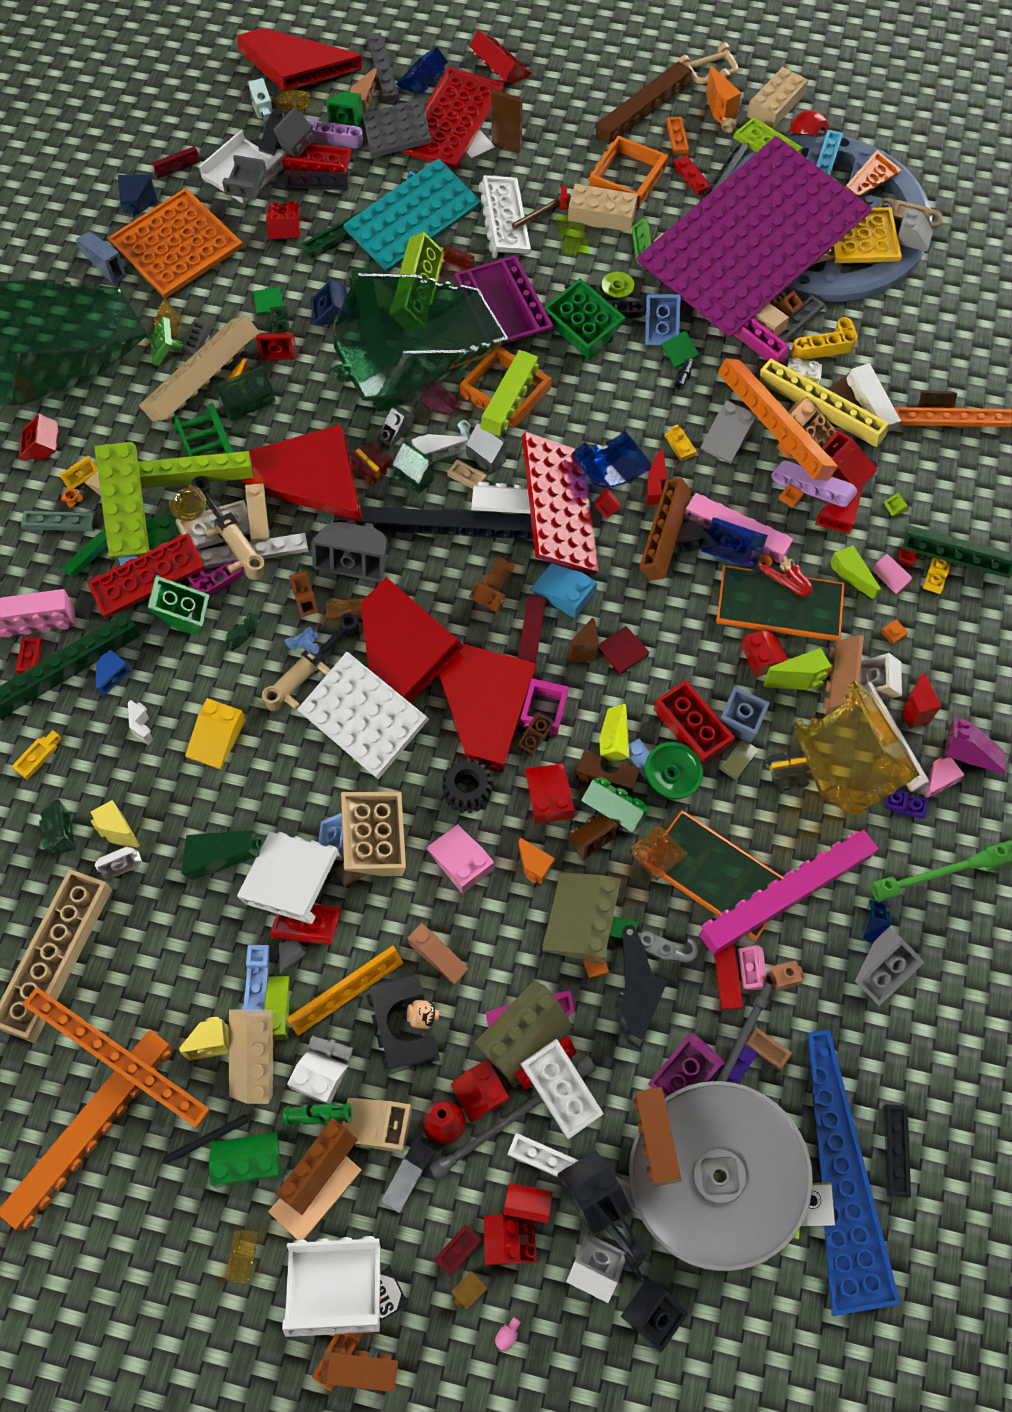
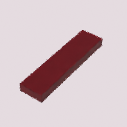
M528 595L518 659L533 663L537 661L546 597Z

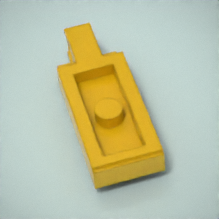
M53 730L46 738L44 736L41 739L38 738L11 768L28 781L55 752L56 745L62 738Z

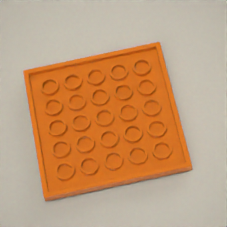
M184 188L107 238L109 243L164 299L244 247L242 241L187 188Z

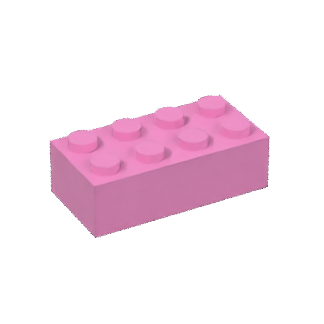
M64 589L0 598V637H11L12 635L19 634L28 635L34 632H48L55 629L64 630L75 627V607Z

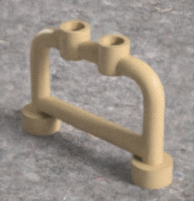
M726 42L718 47L717 54L691 61L687 55H683L678 60L692 70L691 79L697 84H706L708 75L703 78L698 77L692 69L694 67L726 58L732 68L729 70L724 68L719 73L728 81L731 79V75L735 74L738 70L737 62L731 55V48Z

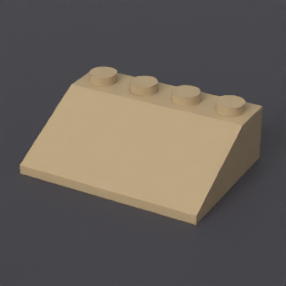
M341 792L344 870L377 876H403L406 869L401 792Z

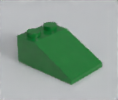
M155 576L147 609L177 630L196 635L203 626L209 594Z

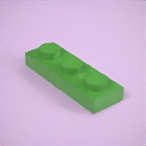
M644 218L631 227L636 260L651 245L648 221Z

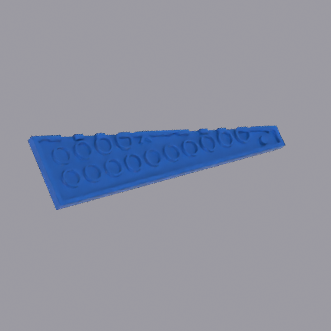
M830 1029L810 1032L807 1034L819 1178L820 1183L831 1182L835 1225L824 1226L831 1316L899 1305L901 1303Z

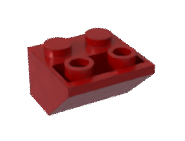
M504 1214L483 1217L485 1265L537 1263L534 1220Z

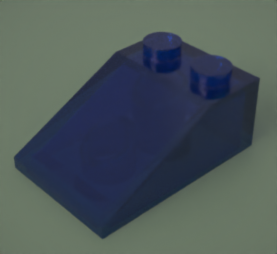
M713 517L708 534L714 539L716 546L703 548L701 552L742 567L756 569L768 535Z

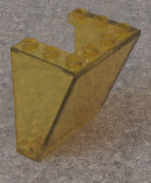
M853 681L847 686L852 694L847 693L845 695L847 702L820 721L813 717L810 719L812 724L805 725L801 719L793 723L820 797L853 817L862 814L866 809L879 803L880 800L893 794L897 789L910 783L920 775L869 691L857 681Z

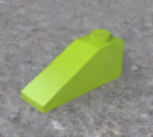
M854 545L834 552L831 559V567L837 572L839 577L872 599L877 598L881 588Z
M289 976L268 977L264 1010H273V1040H288L289 1022L286 1018L289 1017Z

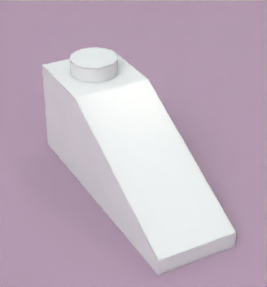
M427 434L412 439V448L419 465L422 466L466 451L468 438Z

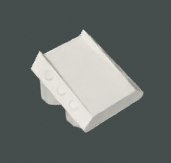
M124 847L98 858L94 866L98 872H101L104 879H109L135 869L142 864L139 851L131 847Z

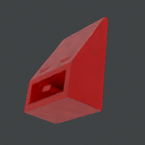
M288 201L286 204L273 202L268 205L266 214L268 239L301 237L300 203Z
M840 430L822 447L825 453L838 466L832 477L851 483L858 489H861L878 470L857 443Z

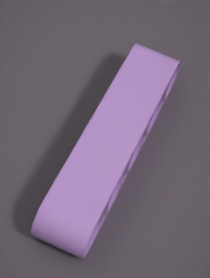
M307 120L313 127L316 135L312 143L354 149L363 146V134L360 127Z
M782 461L771 475L772 479L778 484L786 487L788 484H791L808 495L842 507H846L857 494L856 487L851 483L831 477L829 481L814 480L802 466L789 461Z

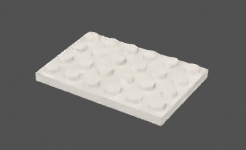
M348 652L343 655L297 709L377 779L382 776L429 720L427 716Z

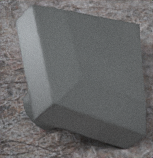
M287 940L279 943L281 973L306 956L301 941Z

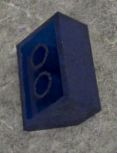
M435 47L422 55L400 78L396 85L414 94L420 91L423 93L429 88L428 84L433 83L437 79L436 75L441 74L445 70L444 66L448 61L439 48Z

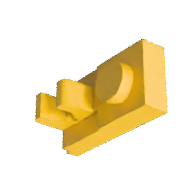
M678 424L672 426L670 432L665 433V438L680 462L696 456V449L682 428H679Z
M86 456L61 473L60 477L68 489H74L88 480L98 470L91 457Z

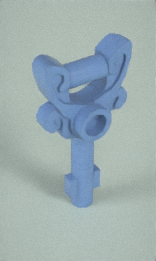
M311 627L306 628L303 633L294 638L290 637L284 640L287 647L291 648V650L306 648L308 653L317 654L319 652V645L312 643L315 641L314 639L318 638L316 632H313Z

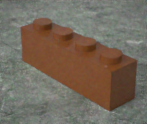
M662 1087L637 1091V1098L633 1099L635 1113L640 1112L641 1121H637L640 1135L645 1136L646 1143L642 1144L644 1158L649 1157L650 1167H646L649 1181H654L655 1187L682 1182Z
M332 1118L277 1191L276 1195L303 1215L358 1139L347 1128Z

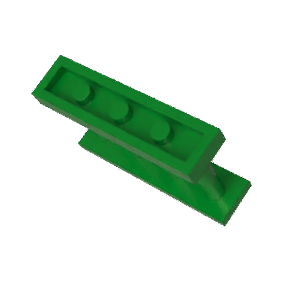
M213 403L207 405L209 412H206V415L182 423L179 422L177 415L173 416L176 422L173 423L176 434L180 433L189 457L216 448H223L224 452L222 454L233 453ZM208 421L209 423L213 422L211 428L187 436L184 435L183 429ZM213 434L219 437L216 439L217 441L190 449L188 445L189 442Z

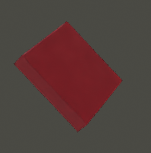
M627 626L598 645L599 652L619 675L649 656L650 653Z

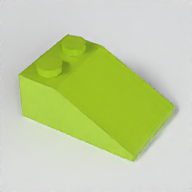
M818 648L769 667L763 685L765 688L817 689L824 685L832 666L823 650Z

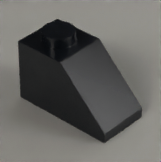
M696 521L681 524L676 542L686 552L716 546L714 539Z

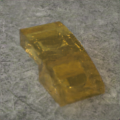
M235 1230L232 1252L228 1260L226 1280L249 1282L259 1232Z

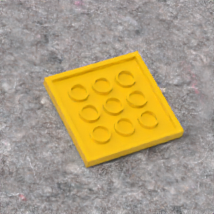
M872 208L871 213L832 247L834 262L900 261L902 255L892 208Z

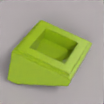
M899 492L883 502L892 517L910 510Z

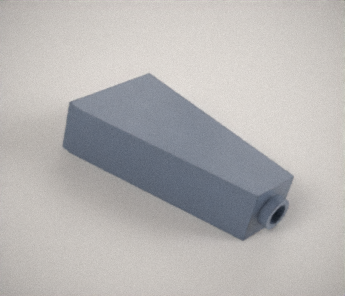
M90 231L76 239L80 251L112 284L127 276L120 255L114 248Z

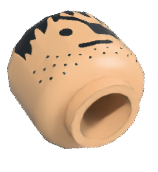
M415 1000L412 1005H408L406 1018L413 1028L430 1029L434 1022L437 1023L439 1010L435 1009L433 1002Z

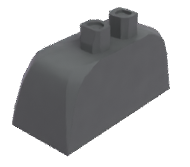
M350 519L346 523H330L320 530L312 540L313 568L381 582L385 575L387 539L382 532L373 528L371 523H365L363 526L357 525L355 520Z

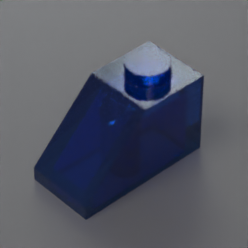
M869 899L862 935L863 939L873 944L891 925L890 905Z

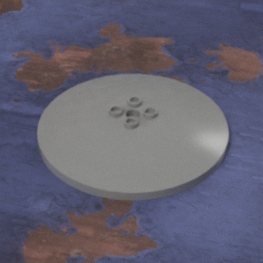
M723 1081L702 1082L684 1087L667 1096L665 1103L682 1182L655 1187L654 1181H649L646 1167H650L649 1157L644 1158L642 1144L646 1143L645 1136L640 1135L638 1130L630 1154L629 1181L634 1204L645 1227L655 1240L672 1255L686 1263L707 1270H743L757 1266L777 1255L788 1245L800 1229L812 1194L810 1157L804 1139L795 1123L770 1098L752 1088L736 1083ZM721 1170L726 1173L727 1178L723 1183H718L714 1180V1173Z

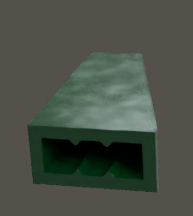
M253 830L186 835L181 874L190 880H195L259 857L260 849L262 848L261 836Z

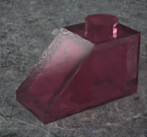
M438 382L425 387L419 399V402L431 412L456 417L461 402Z

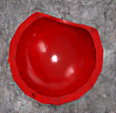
M805 110L793 119L789 131L815 136L819 134L820 130L827 133L829 122L822 113L815 110Z

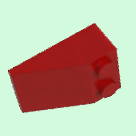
M564 764L525 769L534 824L573 819L574 806Z

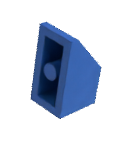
M111 650L103 654L96 663V688L102 697L131 671L127 663Z

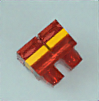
M377 443L370 447L365 444L349 454L352 467L371 486L377 482L379 476L382 474L386 475L387 468L393 464L392 458L388 454L381 458L379 457L382 454V449Z

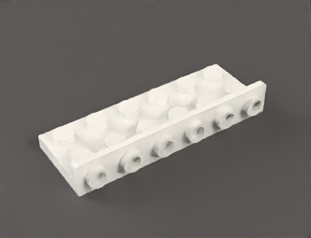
M484 175L482 182L479 183V192L482 194L481 204L484 205L483 215L486 217L485 227L488 228L487 239L490 240L489 251L492 252V257L496 258L498 252L529 254L531 248L526 224L517 229L512 228V223L525 217L517 178Z

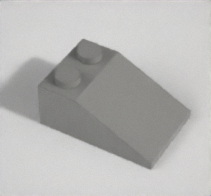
M726 400L700 450L731 464L754 429L757 416L753 412Z
M889 927L874 941L855 982L880 1006L925 962Z

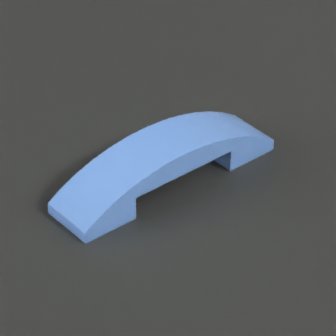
M248 945L246 960L247 977L244 1007H242V1010H264L269 977V945Z

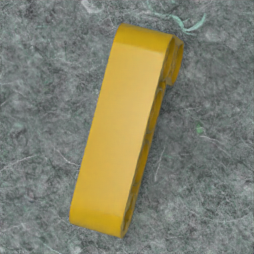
M842 317L838 320L833 333L797 338L793 343L791 357L807 360L852 352L858 338L853 322L847 317Z

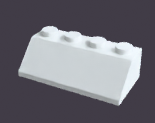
M478 482V485H474L471 510L530 514L528 488H524L525 485L514 484V487H507L506 483H496V486H489L488 482Z

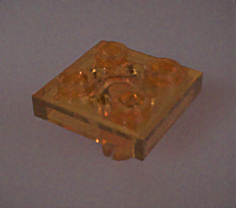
M660 825L629 850L656 881L687 856V853Z

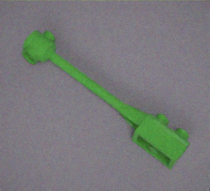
M1012 840L984 848L965 861L897 881L891 876L872 882L871 890L873 896L878 902L886 901L899 896L900 889L967 868L985 867L988 872L1011 865Z

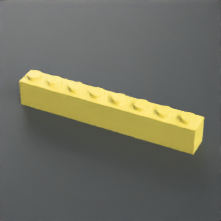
M770 358L761 369L760 382L795 403L808 396L828 421L867 443L877 447L886 436L888 422Z

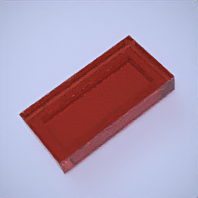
M449 245L443 247L445 252L444 262L463 270L474 268L475 256Z

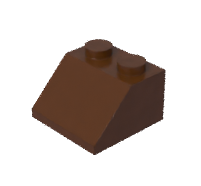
M602 813L597 817L594 815L586 821L584 826L581 828L578 826L570 832L569 843L580 858L584 860L615 839L617 823Z

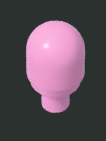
M515 1317L512 1318L509 1325L504 1324L496 1335L495 1343L500 1350H509L517 1339L518 1333L516 1330L521 1321Z

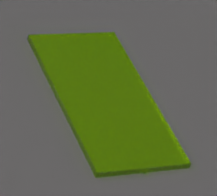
M568 215L556 217L564 256L590 253L584 224L569 221Z

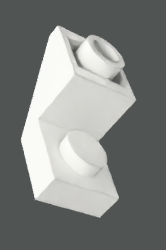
M130 700L128 702L129 728L134 736L149 745L153 738L150 734L151 730L144 725L149 719L146 713L147 709L138 702L136 704Z

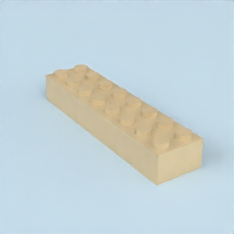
M247 315L231 319L139 406L152 422L171 419L175 415L173 412L184 407L189 397L193 398L197 395V390L201 386H206L212 376L218 375L222 371L221 367L224 364L228 365L233 361L232 357L235 354H240L245 349L244 346L247 343L253 342L256 339L255 335L259 331Z
M71 869L68 870L0 1001L1 1031L36 1043L46 1021L22 1004L36 987L57 1001L112 891L106 882Z

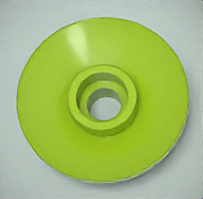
M611 272L603 278L602 290L610 297L624 298L633 292L634 280L624 272Z

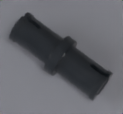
M688 358V361L687 359L684 360L682 368L678 371V377L674 383V387L677 390H683L687 380L691 377V370L695 362Z

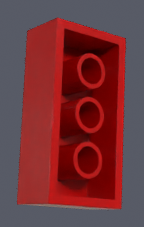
M687 680L656 699L653 710L681 744L688 746L697 754L702 767L732 747L735 739L733 734Z

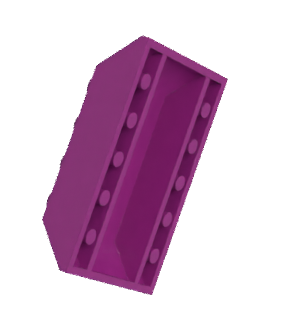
M516 255L454 273L460 299L484 347L492 348L553 329V325Z

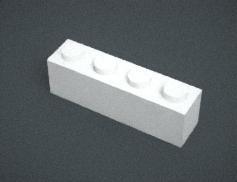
M871 364L853 368L846 379L855 394L856 400L859 401L862 409L889 423L887 432L894 430L901 420Z

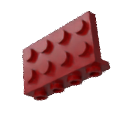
M310 143L297 158L287 153L286 157L282 159L284 171L347 172L352 149Z

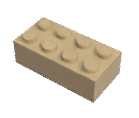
M782 67L750 101L747 117L751 119L754 117L774 129L805 95L808 79Z
M575 184L568 209V221L630 232L636 211L638 194Z

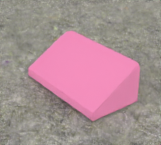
M888 554L883 556L871 568V571L895 594L906 588L912 581V577Z
M758 945L739 948L738 954L743 990L763 989L765 983H767L763 948Z

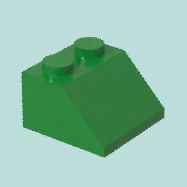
M345 91L326 100L329 123L361 127L363 121L361 94Z

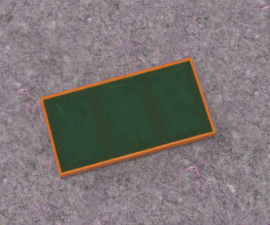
M723 565L716 624L830 641L841 639L843 582L806 577L813 589L809 596L801 597L765 573L752 575L753 569Z
M683 810L679 812V815L643 862L645 867L717 916L727 909L732 911L735 909V905L743 899L746 901L752 898L751 895L756 891L768 889L767 886L774 880L781 881L784 879V877ZM768 922L747 934V936L756 942Z

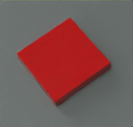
M509 1183L503 1214L548 1223L553 1192Z

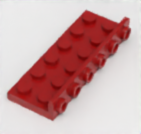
M189 533L178 535L176 539L170 542L162 543L159 547L149 550L135 559L128 560L119 567L110 569L109 572L94 577L87 584L102 616L106 619L150 597L155 576L178 583L206 569L192 537Z

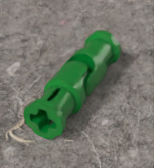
M350 1103L333 1106V1104H309L293 1108L285 1106L283 1110L285 1126H289L291 1123H302L303 1125L328 1124L332 1118L335 1121H345V1123H350L352 1120V1106Z

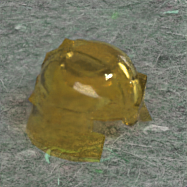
M190 484L188 488L178 491L176 499L169 500V508L172 514L182 521H193L201 517L207 506L203 492Z

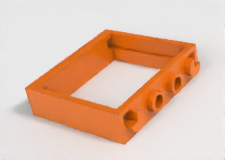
M617 136L615 141L611 142L608 151L604 152L601 161L597 162L594 171L590 172V177L588 178L589 186L638 194L636 207L640 208L667 168L668 155ZM618 153L654 166L637 192L602 178Z
M496 346L460 383V395L465 397L466 400L473 402L478 408L486 410L492 398L472 386L495 362L509 369L515 355L500 346ZM540 370L537 371L536 375L533 374L531 384L536 386L535 390L515 410L513 418H509L508 425L513 428L551 390L552 378Z

